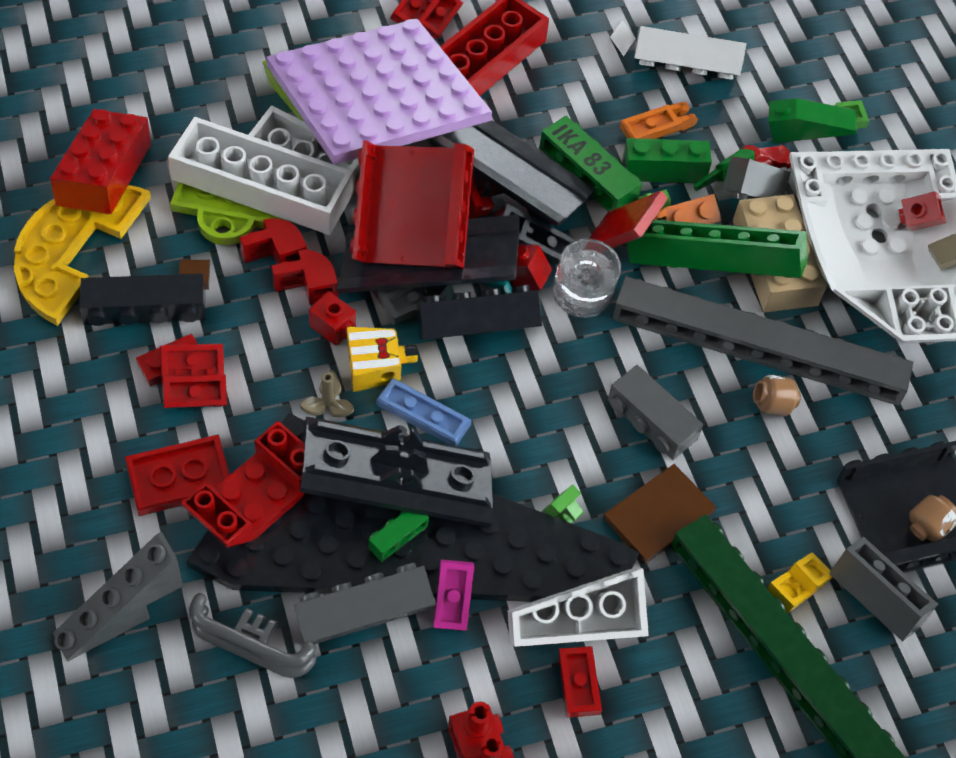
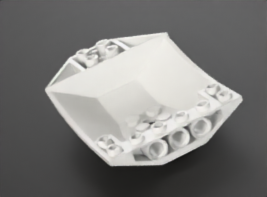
M950 149L791 152L789 158L806 232L820 272L831 290L900 343L956 341V265L941 271L928 250V244L956 234V173ZM934 191L941 196L946 219L945 224L911 231L906 225H902L899 216V209L903 208L902 199ZM866 209L874 210L878 218H872L867 214ZM872 232H882L886 237V241L878 243L872 238Z

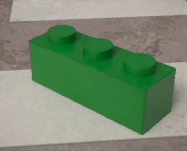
M402 511L396 519H390L382 530H377L371 534L368 548L383 562L427 528L429 517L427 515Z

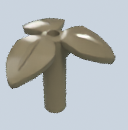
M333 370L322 375L319 387L322 398L311 396L300 404V408L310 415H322L326 407L330 408L333 417H345L354 412L353 405L348 400L335 399L341 393V383Z

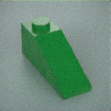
M793 98L769 101L768 122L773 142L782 143L856 134L857 113L854 109Z

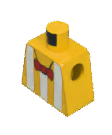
M347 327V348L353 392L387 385L392 378L399 381L401 380V364L418 362L416 344L399 346L397 332L394 329Z

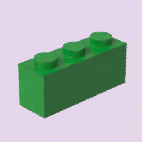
M627 138L622 157V165L630 173L635 174L640 182L696 184L709 174L712 164L710 141Z

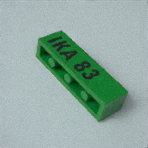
M567 115L542 130L539 149L550 159L596 188L591 197L608 212L634 202L640 196L642 182H640L639 178L635 174L630 173L620 164L616 157L611 156L601 147L597 140L592 139L583 131L578 123H574Z

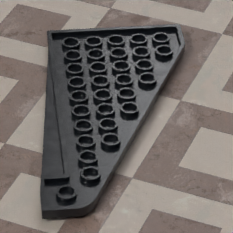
M288 413L282 424L304 443L305 420ZM305 493L301 500L254 541L226 547L210 531H207L186 562L189 568L231 590L293 593L319 592V594L333 593L332 588L343 583L351 582L352 587L364 584V578L373 574L383 573L384 577L397 574V568L415 563L416 567H425L434 598H436L440 559L473 562L474 573L471 599L533 602L632 569L640 553L611 538L492 493L493 515L490 527L428 516L427 528L381 562L368 548L369 537L373 532L382 530L389 520L365 517L366 504ZM397 510L396 518L400 516L402 511Z

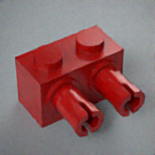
M481 701L475 702L471 705L470 710L449 716L448 730L458 758H514L511 747L509 745L504 746L500 735L503 734L501 719L497 713L492 714L489 704Z

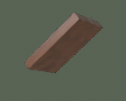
M673 464L604 513L603 519L629 548L640 553L638 558L644 564H647L671 546L677 531L705 514L710 517L715 513L717 507Z

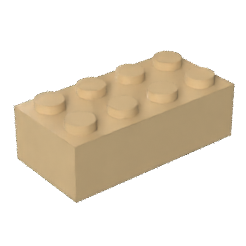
M794 194L739 200L733 218L734 226L806 231ZM808 235V261L801 278L751 274L763 313L819 306L827 284L820 272Z

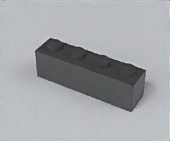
M411 563L397 568V574L384 577L383 573H377L364 578L365 583L352 587L351 582L333 587V593L320 596L319 592L301 596L299 598L300 603L294 604L304 644L312 642L315 645L434 609L436 604L425 567H416L415 563Z

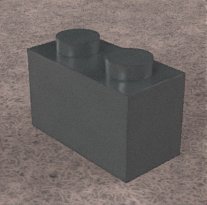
M731 156L723 190L733 192L732 198L739 200L750 199V197L762 198L785 195L791 172L751 159Z

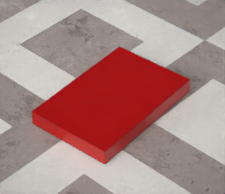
M658 191L607 212L580 249L586 257H590L641 238L668 197L662 191Z
M219 434L125 456L139 516L179 507L181 502L204 482L215 488L230 475Z

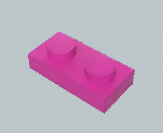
M440 559L433 619L434 628L467 631L474 573L473 562Z

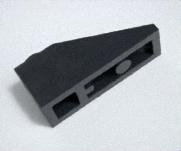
M508 203L491 215V217L519 215V245H540L549 263L568 268L573 266L580 243L576 239Z

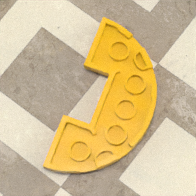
M128 185L112 214L56 206L54 199L43 205L33 214L18 236L14 249L15 259L13 267L19 289L24 299L34 311L47 321L57 326L80 296L81 278H89L88 274L73 269L68 265L95 229L122 239L150 201V191Z

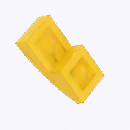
M811 552L797 561L788 572L772 581L767 586V589L773 596L778 597L782 601L788 614L820 590L833 577L829 574L831 570Z

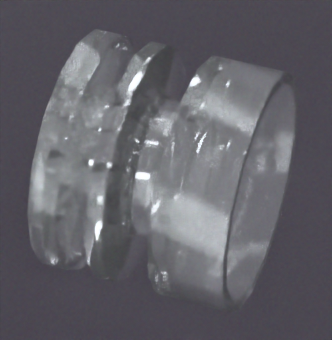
M592 239L577 240L565 248L560 256L552 285V294L555 302L563 311L573 316L587 318L597 316L606 310L621 275V262L617 253L609 245Z

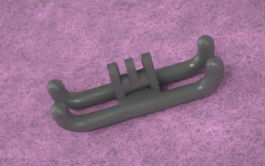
M198 593L193 597L189 607L192 627L197 636L204 641L288 678L305 675L316 663L317 659L314 655L316 647L312 642L305 643L301 650L295 654H289L268 645L278 621L270 619L265 629H261L266 616L259 613L253 624H250L249 622L253 617L254 611L247 608L235 629L207 617L209 608L205 605L207 598L203 593Z

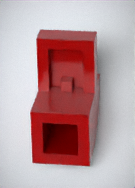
M278 218L263 220L264 230L250 232L245 236L239 237L241 256L245 263L273 255L277 264L284 261L299 260L298 250H308L300 230L291 222Z
M298 250L299 260L292 262L284 261L280 264L271 265L275 292L304 286L309 305L315 304L328 291L338 297L336 290L338 281L333 265L321 253L312 250Z

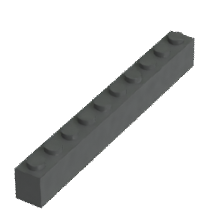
M627 276L624 278L612 320L897 406L901 404L908 391L914 363L897 355H889L870 347L852 344L840 338H832L816 333L813 330L795 327L783 321L768 319L752 312L731 308L726 304H718L695 295L684 294L668 287L657 286L641 279Z

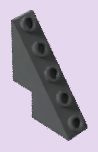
M162 532L157 533L53 632L55 646L62 651L67 662L149 620L150 617L146 605L183 587L177 558Z

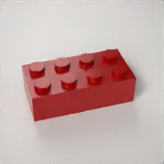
M93 109L50 177L55 205L112 214L151 146L148 117Z

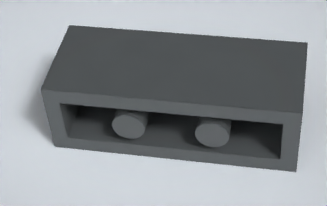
M635 365L611 385L608 396L611 407L617 413H622L639 433H644L654 443L659 452L667 454L674 460L698 440L704 424L640 366Z
M865 537L846 548L829 573L902 642L923 625L938 605L937 602Z

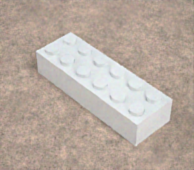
M197 117L192 119L168 156L171 179L328 235L333 231L353 195V171Z

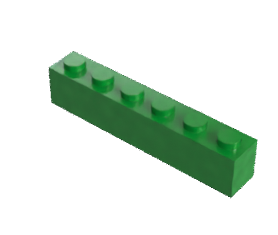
M653 220L641 238L627 242L629 262L642 265L801 278L808 261L806 231Z

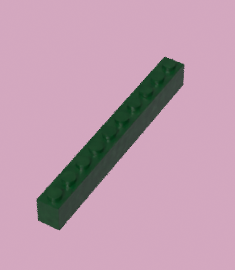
M705 514L675 533L670 546L839 758H908L896 747L892 735L887 730L882 729L873 719L869 707L859 701L851 692L846 679L839 674L837 675L828 664V659L823 651L814 647L807 638L804 628L791 619L785 611L782 601L768 591L762 577L756 571L750 569L744 561L740 550L727 541L721 527L716 522H712Z

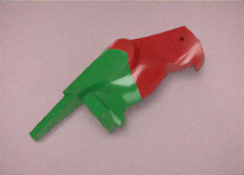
M746 145L731 155L733 157L751 159L777 168L786 167L789 169L791 167L789 158L791 152L784 145L766 148ZM731 156L717 164L714 171L694 184V190L698 191L715 181L725 182Z

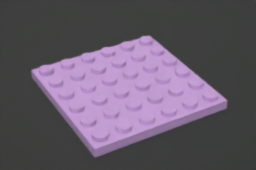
M418 19L406 20L394 25L382 26L378 29L358 32L354 35L338 39L334 38L326 42L306 45L302 48L266 56L267 67L334 165L358 158L363 140H367L374 145L403 146L491 121L492 118L490 108Z

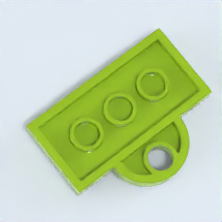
M178 182L170 202L171 211L197 216L201 234L210 242L219 245L240 243L239 237L253 232L255 228L264 229L263 220L282 219ZM226 226L230 228V230L226 233H218L215 231L218 227Z

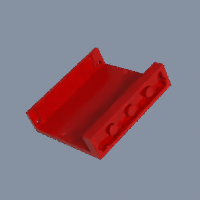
M363 140L362 149L358 153V163L361 167L360 178L357 179L355 185L358 201L357 208L353 211L355 235L350 242L352 259L361 263L464 269L474 149L467 144L454 143V148L383 146L374 145L367 140Z

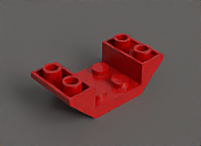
M279 421L254 440L256 453L218 486L212 488L207 482H204L181 502V506L226 547L254 541L301 500L305 494L299 492L304 443Z

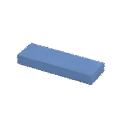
M394 378L390 380L376 399V405L450 445L457 446L471 426V419Z

